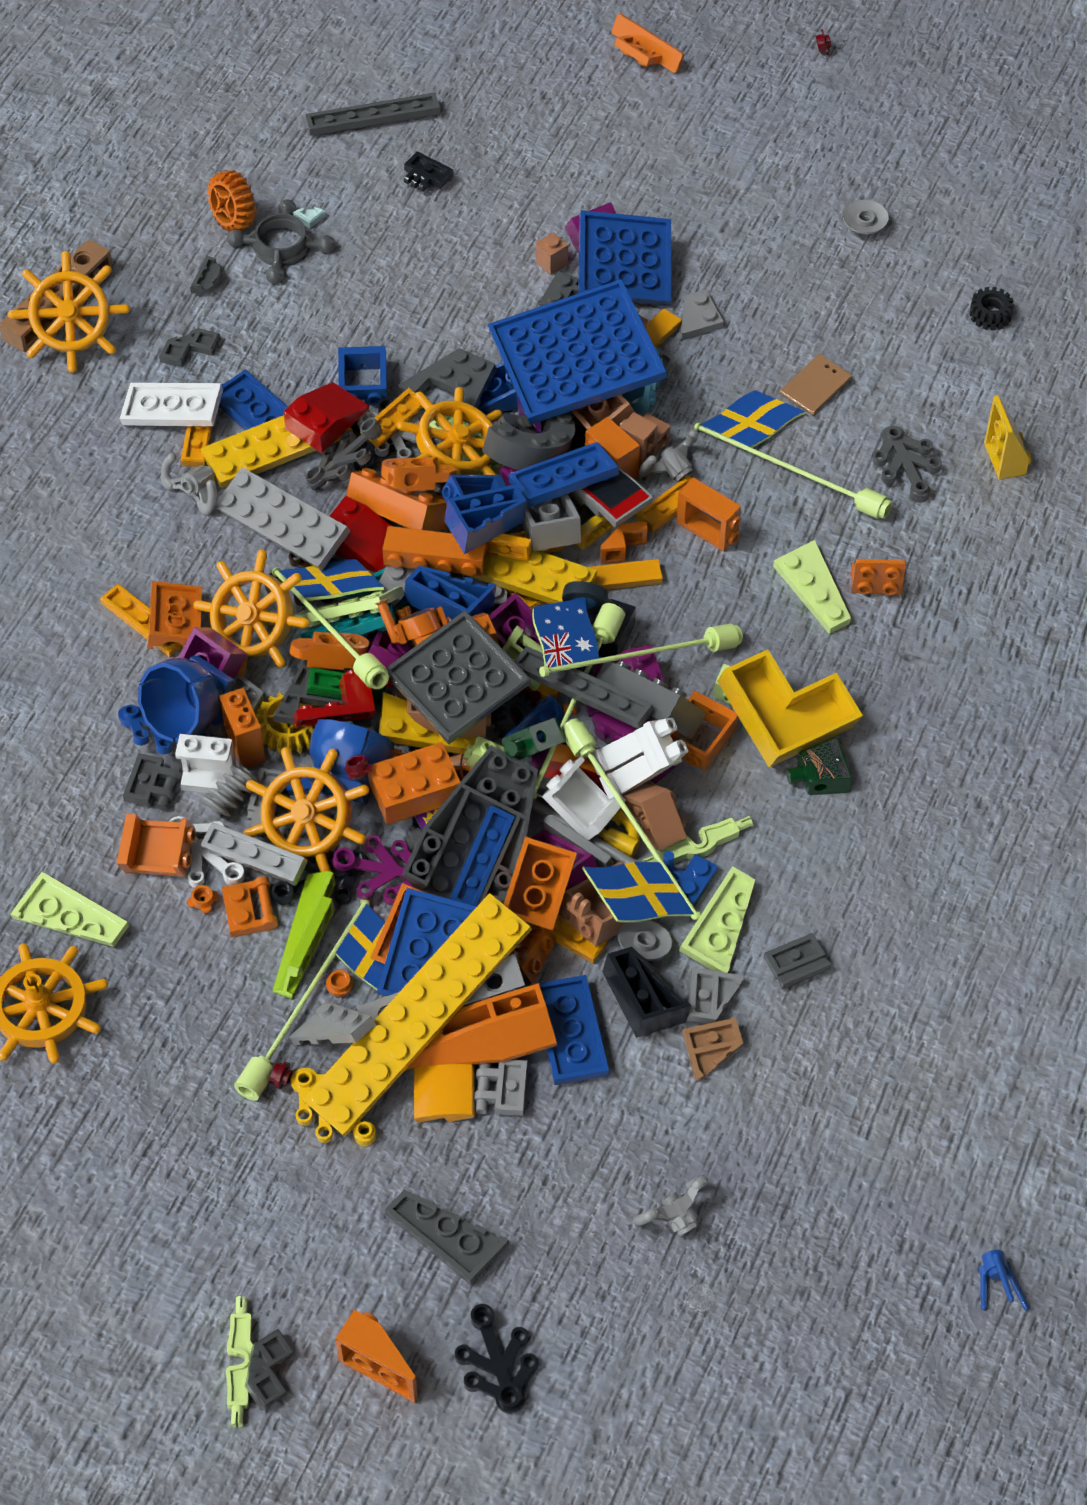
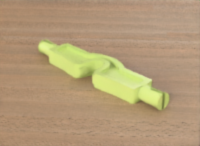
M750 816L736 822L733 818H729L719 823L702 827L699 830L701 844H695L687 836L660 851L656 849L662 860L665 852H673L674 864L685 859H692L695 854L703 858L711 854L717 846L738 838L740 831L752 827L753 822ZM654 856L642 859V862H657Z
M241 1296L236 1297V1313L230 1316V1332L227 1343V1354L229 1356L245 1360L242 1364L226 1368L228 1409L232 1410L230 1424L232 1427H236L237 1416L238 1427L244 1425L243 1412L244 1409L249 1407V1392L245 1387L253 1344L251 1342L252 1318L251 1314L247 1313L248 1297L242 1296V1307Z

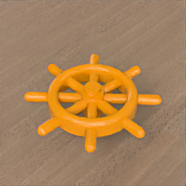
M64 251L61 255L62 272L52 274L42 281L28 269L22 272V276L35 287V290L31 295L28 309L11 310L8 312V317L10 319H29L33 331L39 338L27 351L28 358H34L47 345L54 350L67 353L68 371L74 373L77 370L76 352L89 349L96 343L109 354L116 352V347L103 336L109 325L110 314H127L131 308L127 304L109 305L106 294L99 286L112 272L109 265L104 266L92 279L85 274L72 271L71 254L68 251ZM72 283L85 286L73 300ZM59 284H63L64 300L51 289ZM94 293L99 306L80 307ZM44 296L57 308L40 309ZM99 315L95 328L82 316ZM58 317L45 331L40 318ZM64 324L66 342L53 338ZM75 325L80 327L87 336L76 341Z
M461 387L455 389L454 401H442L434 405L422 392H417L415 399L426 410L419 423L414 424L405 421L397 423L399 430L416 434V442L421 452V455L416 458L438 457V464L454 466L456 468V475H478L480 473H483V475H496L489 467L493 459L485 453L480 457L472 447L483 449L488 428L494 426L492 423L501 418L502 412L494 410L485 415L476 407L464 403V390ZM445 416L453 417V426L445 418ZM435 420L443 430L429 427V424ZM463 420L469 422L471 425H469L468 427L463 425ZM479 431L483 439L471 436ZM431 437L444 441L435 446ZM462 452H464L465 455L471 461H461Z
M264 549L259 550L257 553L254 571H243L233 575L224 561H219L217 569L225 581L216 591L212 602L198 600L193 604V607L198 611L210 612L212 629L247 653L237 674L239 676H245L248 658H258L270 654L278 668H284L286 661L278 647L288 636L291 626L307 628L310 625V621L307 618L293 616V604L288 592L302 580V576L299 573H295L281 583L277 578L264 573L267 552ZM252 583L248 600L241 587ZM264 584L271 592L259 601L261 586ZM232 595H234L239 603L238 607L228 605ZM276 601L278 613L267 611V608ZM225 615L237 617L234 622L226 626ZM275 625L271 634L268 633L265 626ZM243 628L241 644H239L232 636ZM253 629H255L262 642L251 646Z
M284 747L281 750V755L287 771L276 777L268 787L254 780H249L246 783L248 790L263 797L261 803L262 823L245 829L243 834L255 837L266 833L267 837L276 847L302 857H315L320 872H331L325 853L334 849L344 837L358 844L366 842L364 834L349 827L352 815L350 801L368 794L369 788L367 785H361L347 791L343 784L330 773L338 756V752L335 749L328 751L319 769L308 766L296 767L290 748ZM315 778L306 797L301 779ZM289 784L292 786L296 801L281 794ZM325 784L334 796L316 802ZM276 804L291 810V812L275 817ZM337 806L336 821L323 815V813H326L327 809ZM295 822L288 839H286L280 832L279 827ZM315 823L332 830L322 841ZM304 827L306 828L311 846L297 845Z
M22 943L18 947L22 962L8 969L0 977V1032L8 1039L0 1050V1060L6 1061L16 1046L21 1045L32 1048L45 1047L50 1063L57 1064L60 1061V1056L56 1043L70 1036L77 1027L93 1034H98L101 1031V1026L98 1023L84 1017L87 1003L86 995L106 989L109 982L106 979H99L85 984L82 983L79 975L70 967L79 952L76 946H70L62 959L58 961L50 958L32 959L29 946L26 943ZM39 975H50L46 983L42 985ZM61 979L71 987L52 993ZM23 980L26 991L15 985ZM7 995L22 1001L4 1007ZM73 999L70 1011L56 1005V1003ZM25 1013L17 1026L7 1019L8 1017ZM51 1014L62 1020L51 1027L48 1015ZM34 1019H38L40 1030H28Z

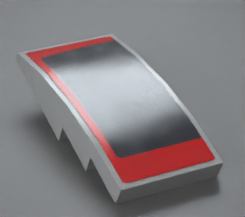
M619 468V475L568 493L580 506L585 504L597 517L603 515L615 528L653 501V496L621 468Z

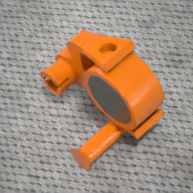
M388 599L375 603L379 608L392 643L399 642L405 644L408 640L429 634L448 623L442 606L435 610L434 608H428L414 614L411 613L410 606L401 608V610L394 611L398 618V624L396 625L387 603Z

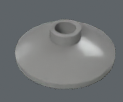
M872 200L854 201L847 205L843 212L845 225L856 233L875 234L883 230L888 224L889 215L886 208Z
M652 920L626 922L622 925L618 934V940L622 949L633 947L646 961L660 960L667 956L671 950L672 939L669 932L662 925Z

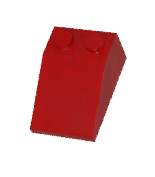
M331 382L299 396L283 411L285 429L320 453H323L369 409V405L334 382Z
M345 496L329 515V517L351 530L335 554L346 560L356 559L365 569L376 573L387 566L384 565L383 545L387 528L391 525L367 505Z

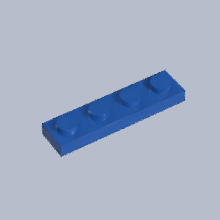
M492 805L488 807L449 899L477 906L515 816Z

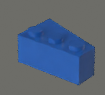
M517 484L449 498L447 500L444 521L461 550L466 554L523 523L527 500Z
M419 566L405 580L404 601L421 611L428 608H434L435 610L442 606L445 617L454 619L465 610L472 617L480 613L487 614L494 606L496 584L489 583L488 586L473 583L472 578L466 577L465 580L450 577L448 572Z

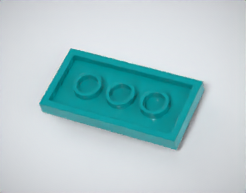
M392 602L388 603V606L390 608L393 619L396 622L394 612L395 610ZM370 610L363 611L364 614L361 616L349 618L348 615L341 620L329 623L338 633H353L363 637L368 636V632L376 629L378 631L387 630L381 613H370ZM324 625L296 634V639H313L314 632L330 631Z

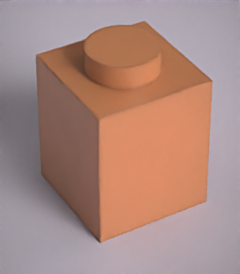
M554 232L536 242V263L550 275L568 265V244Z

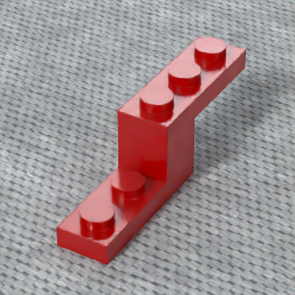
M349 670L342 675L339 682L343 705H340L339 702H331L325 704V707L315 708L314 705L301 706L299 710L295 711L293 717L294 727L314 726L318 720L349 722L372 719L375 713L372 689L374 688H369L355 674L354 670ZM388 680L384 687H392L394 684Z

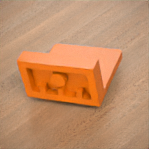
M856 559L855 563L851 564V593L901 595L906 561Z

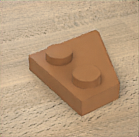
M736 1018L682 1030L695 1083L700 1082L743 1046Z

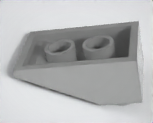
M568 493L532 507L526 504L522 525L526 538L531 539L533 552L581 543L580 516Z

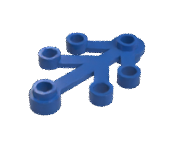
M135 705L122 707L118 712L121 724L124 727L131 728L133 742L136 745H146L149 742V732L143 729L141 725L149 726L144 721L140 707ZM151 730L156 743L157 753L169 754L172 749V742L158 737ZM206 733L199 735L208 737Z

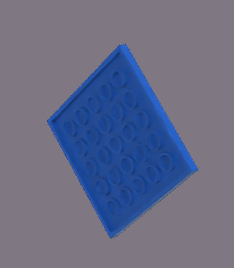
M622 279L488 324L489 332L529 425L667 379L666 370Z

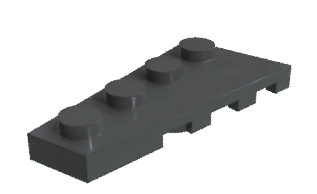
M403 1190L385 1209V1214L469 1285L509 1245L508 1239L502 1236L497 1237L477 1224L474 1226L452 1212L449 1214L437 1208V1205L406 1190Z

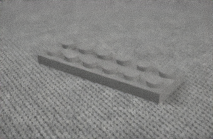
M241 467L215 506L218 511L321 571L351 531L342 523Z

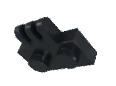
M418 151L404 163V171L408 172L404 178V183L408 185L411 183L412 187H418V190L422 192L430 185L441 189L454 176L452 168Z

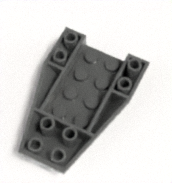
M491 745L423 827L402 876L418 890L449 899L486 811L492 805L515 817L477 906L489 893L504 904L524 838L527 837L538 769L515 757L506 755L504 751Z

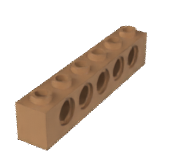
M89 239L71 255L72 271L85 274L92 279L104 266L109 265L111 268L113 267L110 250ZM61 264V266H60L54 273H52V274H55V273H58V272H62V264ZM72 283L73 300L85 286ZM63 284L53 287L51 290L64 300ZM32 293L23 302L19 303L15 310L28 309ZM45 296L40 305V309L57 308ZM7 316L0 323L2 340L23 352L38 339L29 319H10ZM58 317L40 318L44 330L46 331Z

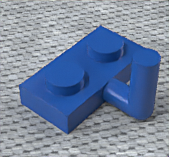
M667 851L663 855V862L673 877L678 880L677 883L693 907H695L718 872V865L695 854L686 869L682 871L674 867L673 852Z

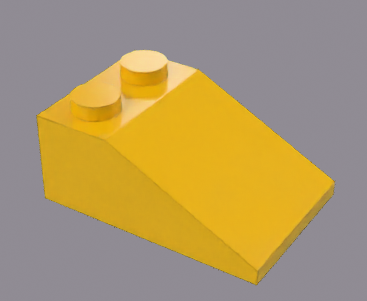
M999 395L993 396L984 441L985 447L998 480L1026 475L1028 465L1031 464L1030 451L1025 449L1023 434L1018 432L1015 422Z

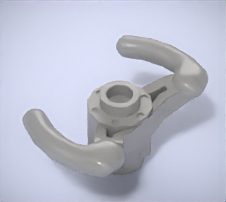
M690 430L688 438L680 443L678 447L673 449L670 446L660 454L662 458L658 463H656L657 458L655 456H649L638 470L639 476L644 478L652 473L667 472L672 479H676L679 482L687 475H690L693 470L691 463L686 458L687 450L697 441L698 432Z
M174 453L168 454L161 466L162 485L167 490L178 488L183 490L197 501L199 511L202 514L210 515L217 502L216 476L214 471L208 466L201 465L182 476L171 478L170 468L176 460V455Z
M701 1175L686 1183L688 1191L680 1196L676 1192L661 1200L663 1203L662 1207H653L642 1214H637L633 1219L634 1224L642 1226L652 1220L668 1222L672 1231L677 1232L679 1236L690 1231L699 1224L696 1220L698 1216L692 1206L699 1190L708 1184V1178L705 1175Z

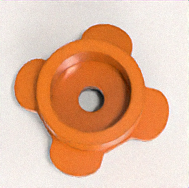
M205 885L196 886L191 893V897L187 900V905L190 908L200 909L202 913H209L212 910L213 902L219 898L218 892L212 891L210 887Z

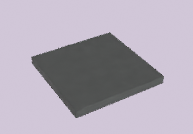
M466 610L387 667L389 680L448 744L452 743L531 684V679Z

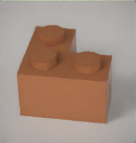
M633 412L619 426L640 445L639 468L649 456L653 455L656 457L670 441V425L648 413L642 417Z
M648 782L622 795L626 800V806L636 821L641 823L644 833L655 849L660 851L687 837L684 831L686 828L685 821L677 812L675 807L677 800L671 790Z

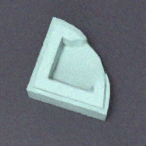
M317 207L306 210L300 208L293 212V216L299 218L310 229L326 217L325 210Z

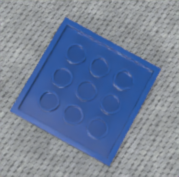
M581 210L579 213L578 294L622 279L633 303L669 306L671 303V219Z
M406 888L376 993L389 996L400 992L477 906ZM492 976L488 980V987L490 989L493 988L496 976Z

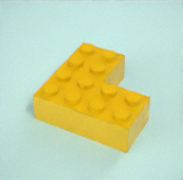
M768 649L726 668L717 680L769 768L799 754L804 749L818 745L853 728L863 717L837 672L794 692Z

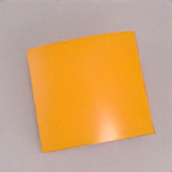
M439 1064L414 1068V1119L418 1123L445 1118L448 1122L475 1117L474 1066L472 1064Z

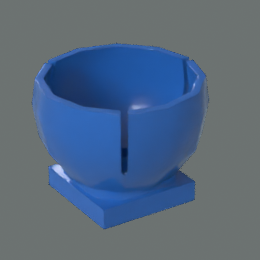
M198 655L192 656L190 659L183 657L170 658L149 667L140 680L138 704L144 721L158 737L171 742H178L180 734L199 736L207 731L211 725L216 726L222 723L223 718L219 695L231 692L234 679Z
M318 720L311 735L309 754L314 767L320 769L330 749L337 750L338 756L330 773L348 791L361 785H370L368 774L359 779H349V773H346L344 770L346 761L355 755H364L365 758L369 759L368 764L371 765L390 759L393 756L394 742L384 735L369 730L367 742L364 743L368 731L367 728L336 720ZM315 778L308 779L311 785H313ZM324 784L321 793L334 796L332 791ZM368 793L351 801L367 805L370 794Z

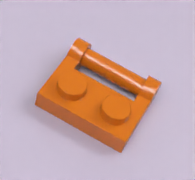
M261 876L254 881L222 887L231 937L268 931L278 926L277 917L273 914L269 894L271 885L268 877ZM253 893L259 894L263 915L262 919L255 920L250 895Z

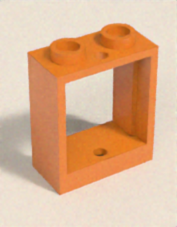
M693 477L678 492L676 523L723 552L730 545L733 546L740 537L739 525L742 519L740 517L741 506ZM699 509L720 521L721 524L716 520L712 519L711 517L707 516L706 514L702 513L701 511H699Z
M244 687L219 695L224 731L227 738L232 739L237 761L246 769L266 763L261 727Z
M694 691L688 701L707 713L703 719L704 721L722 731L706 752L685 742L688 753L681 759L685 760L692 767H698L706 771L738 728L739 717L735 711ZM677 731L670 734L673 742L681 740L677 738L680 734Z

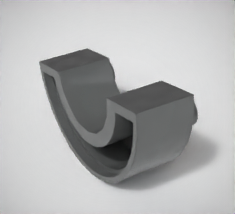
M567 412L546 419L542 433L523 432L514 428L509 423L491 426L488 428L482 451L496 462L520 470L568 453L575 434V424L572 416Z

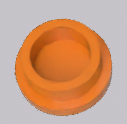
M344 970L333 971L326 980L327 990L333 996H345L353 989V978Z

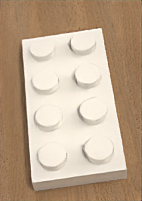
M130 383L120 416L121 424L139 426H214L223 392L221 383Z

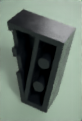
M628 947L608 953L602 973L636 1038L685 1023L692 1005L686 999L683 1001L673 991L674 987L669 982L665 983L655 973L656 969L633 947Z

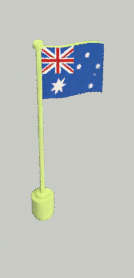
M586 598L535 606L532 612L533 624L543 650L544 666L539 669L542 677L549 676V673L700 644H705L711 652L736 648L743 640L740 627L729 623L707 628L703 639L599 658L596 636L587 614Z

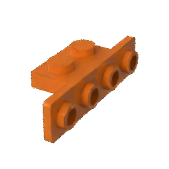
M617 14L611 31L613 35L617 36L614 46L621 49L624 55L635 58L637 63L642 66L648 67L649 65L660 64L673 73L679 71L684 58L682 51L625 15Z

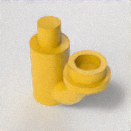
M620 808L612 817V821L616 822L615 824L618 826L623 824L628 835L611 827L609 830L603 828L596 836L626 855L633 857L640 845L639 833L623 809Z

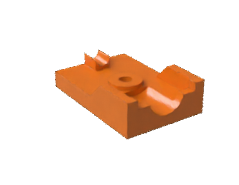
M152 581L147 638L148 649H154V646H163L167 642H178L183 647L185 646L193 628L201 627V611L196 610L193 604L195 601H202V586Z

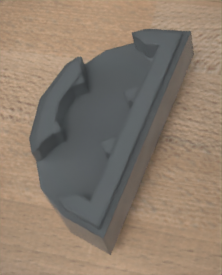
M206 255L190 287L191 293H206L219 285L222 279V270L215 258Z

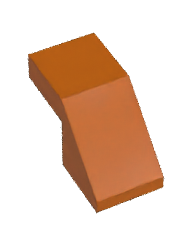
M646 521L621 524L601 545V565L625 562L626 546L647 544L648 529Z

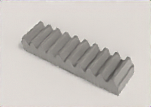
M214 822L211 823L200 845L209 853H215L219 857L223 856L227 860L241 863L245 867H251L255 871L259 870L266 875L269 874L273 878H279L283 882L287 881L294 886L297 885L308 862L302 856Z

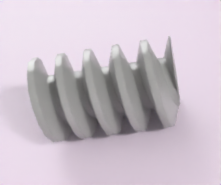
M240 763V768L233 765L230 767L233 775L223 774L226 783L216 782L219 791L211 788L208 790L211 799L204 796L201 798L220 818L221 814L230 817L229 806L235 809L238 808L235 799L245 800L242 791L252 793L246 787L247 781L254 780L259 783L257 778Z

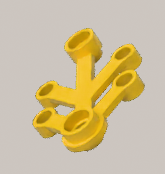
M300 1068L291 1076V1086L299 1094V1109L296 1111L295 1116L298 1124L301 1126H308L313 1121L312 1111L302 1099L325 1075L316 1074L311 1068ZM304 1077L309 1078L308 1082L306 1083L300 1082V1079ZM301 1114H309L307 1119H300ZM319 1115V1126L315 1131L316 1137L319 1142L328 1143L333 1139V1131L330 1124ZM359 1121L352 1129L355 1142L358 1145L366 1147L375 1142L377 1134L372 1123ZM361 1129H369L367 1134L359 1133ZM322 1131H329V1134L327 1136H320V1133Z

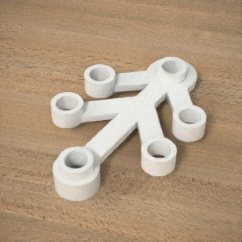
M173 817L169 822L181 823V819L184 817ZM213 821L216 824L224 826L223 823L220 821ZM211 823L193 824L196 829V835L206 834ZM196 837L195 842L191 843V871L188 874L189 884L195 888L196 886L203 885L205 882L204 873L202 872V857L223 874L226 884L234 885L244 881L245 874L241 864L237 862L227 863L215 853H209L200 846L203 839ZM233 875H237V876H238V877H236V878H230V877L233 876ZM196 876L201 877L199 880H192Z

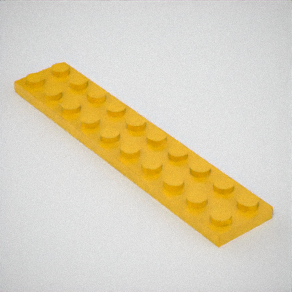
M489 893L375 1018L374 1022L376 1025L346 1050L302 1100L341 1135L346 1137L532 930L531 927Z

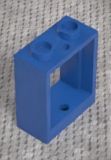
M386 346L338 347L339 386L361 401L365 400L363 402L367 405L377 406L381 399L387 398ZM380 369V385L345 386V370Z
M450 475L441 492L447 502L449 498L505 487L506 484L501 475Z

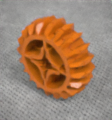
M224 170L211 177L208 183L209 190L206 191L209 196L207 201L210 203L209 209L213 212L212 217L217 219V224H221L222 229H226L228 232L233 229L243 231L253 225V220L256 219L254 213L257 212L255 208L257 202L254 200L253 195L255 193H252L251 185L247 184L246 177H242V174L240 172L237 173L235 170Z

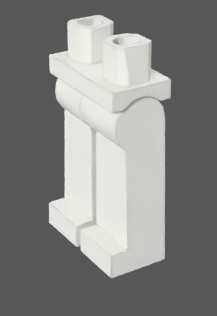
M667 718L645 723L643 727L600 749H596L593 756L603 771L608 773L606 775L616 791L623 795L646 783L671 766L681 763V758L688 753V749L682 740L673 742L670 734L677 730V725L674 718ZM600 777L599 779L608 796V799L610 800L614 796L605 784V782L603 781V779Z

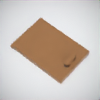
M818 354L779 393L811 415H815L852 378V375L821 354Z

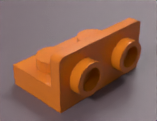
M531 928L532 930L510 953V955L515 954L521 973L528 983H534L555 944V939L549 930Z

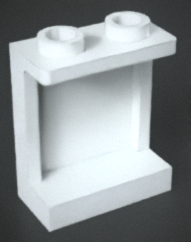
M187 734L179 735L175 756L177 759H181L183 767L180 784L181 790L209 793L208 790L211 788L219 791L216 782L226 783L223 774L233 775L230 767L232 765L236 766L232 739Z
M581 756L574 762L571 759L568 760L560 768L559 771L562 774L560 776L558 774L555 775L547 783L546 786L549 789L542 797L578 834L590 840L601 832L621 806L615 797L609 800L608 796L579 768L585 761ZM618 793L625 803L626 800L622 797L620 793Z

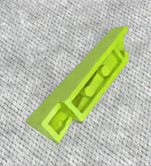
M333 872L312 873L306 877L273 986V992L278 995L293 999L333 916L335 909L333 900L330 898L336 886Z

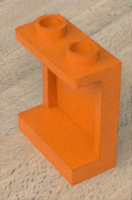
M126 814L116 864L125 873L185 877L186 870L191 865L190 849L191 843H194L196 839V829L188 818H182L180 823L141 820L137 814Z

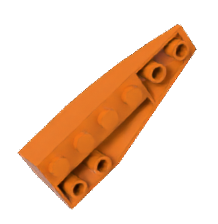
M539 983L462 1007L406 1070L439 1064L505 1062L557 1046Z

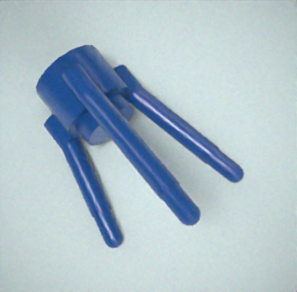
M992 1250L983 1254V1265L978 1267L980 1273L981 1309H987V1276H990L991 1280H1001L1009 1302H1014L1009 1284L1010 1281L1024 1310L1028 1311L1030 1309L1012 1272L1010 1262L1006 1261L1004 1251Z

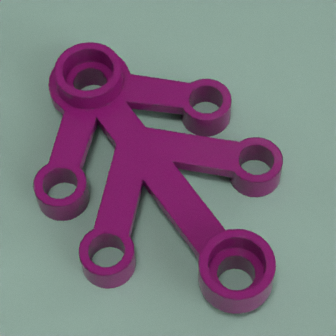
M377 835L367 837L365 849L369 853H375L381 862L355 858L353 851L345 847L337 849L332 860L334 867L339 871H348L352 868L380 874L368 882L365 881L359 884L357 896L362 900L370 899L375 890L396 877L404 878L402 873L405 867H401L395 862ZM402 840L393 842L391 854L395 858H402L404 863L407 864L411 853L406 842ZM369 842H376L377 846L373 847ZM395 847H401L404 851L399 852ZM339 860H345L348 864H341ZM407 879L402 882L403 884L415 888ZM402 883L396 887H388L385 890L383 900L386 904L393 905L396 898L391 899L387 894L393 893L397 896ZM367 888L370 893H363L361 889Z

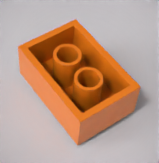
M443 742L372 764L373 769L368 772L369 785L386 825L440 808L460 783Z

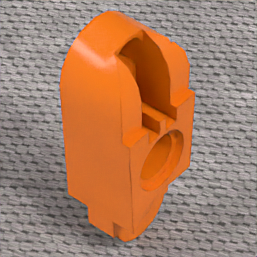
M438 457L392 458L382 462V476L389 486L398 490H435V483L447 482L450 475H456V468L451 465L438 464Z
M314 632L313 639L298 638L291 642L290 654L295 658L308 660L307 667L344 670V668H353L356 661L354 656L331 632ZM339 633L360 656L368 652L369 641L365 637L353 633Z

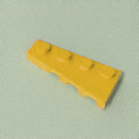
M383 692L379 734L386 736L394 743L424 748L443 742L447 752L464 754L468 744L473 745L477 737H458L448 744L440 734L424 728L412 719L407 713L406 700Z

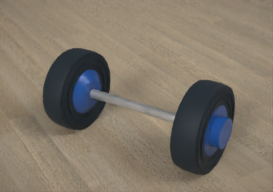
M573 581L564 586L562 601L586 598L587 612H599L601 606L608 602V592L600 585L591 582ZM592 665L589 672V675L593 677L595 675L596 665ZM586 666L579 667L576 669L584 672Z

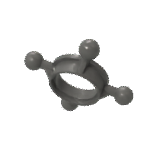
M289 199L280 202L278 207L279 214H273L262 219L256 229L249 235L244 234L238 229L231 230L227 235V242L230 246L237 248L243 244H253L257 257L268 264H272L266 271V278L272 284H279L284 279L282 265L293 264L301 260L308 253L309 248H318L322 253L328 254L333 252L336 247L334 238L329 235H324L320 239H313L308 234L303 222L293 216V212L297 208L296 204ZM278 228L291 229L301 237L296 244L287 248H272L266 246L261 241L266 233Z

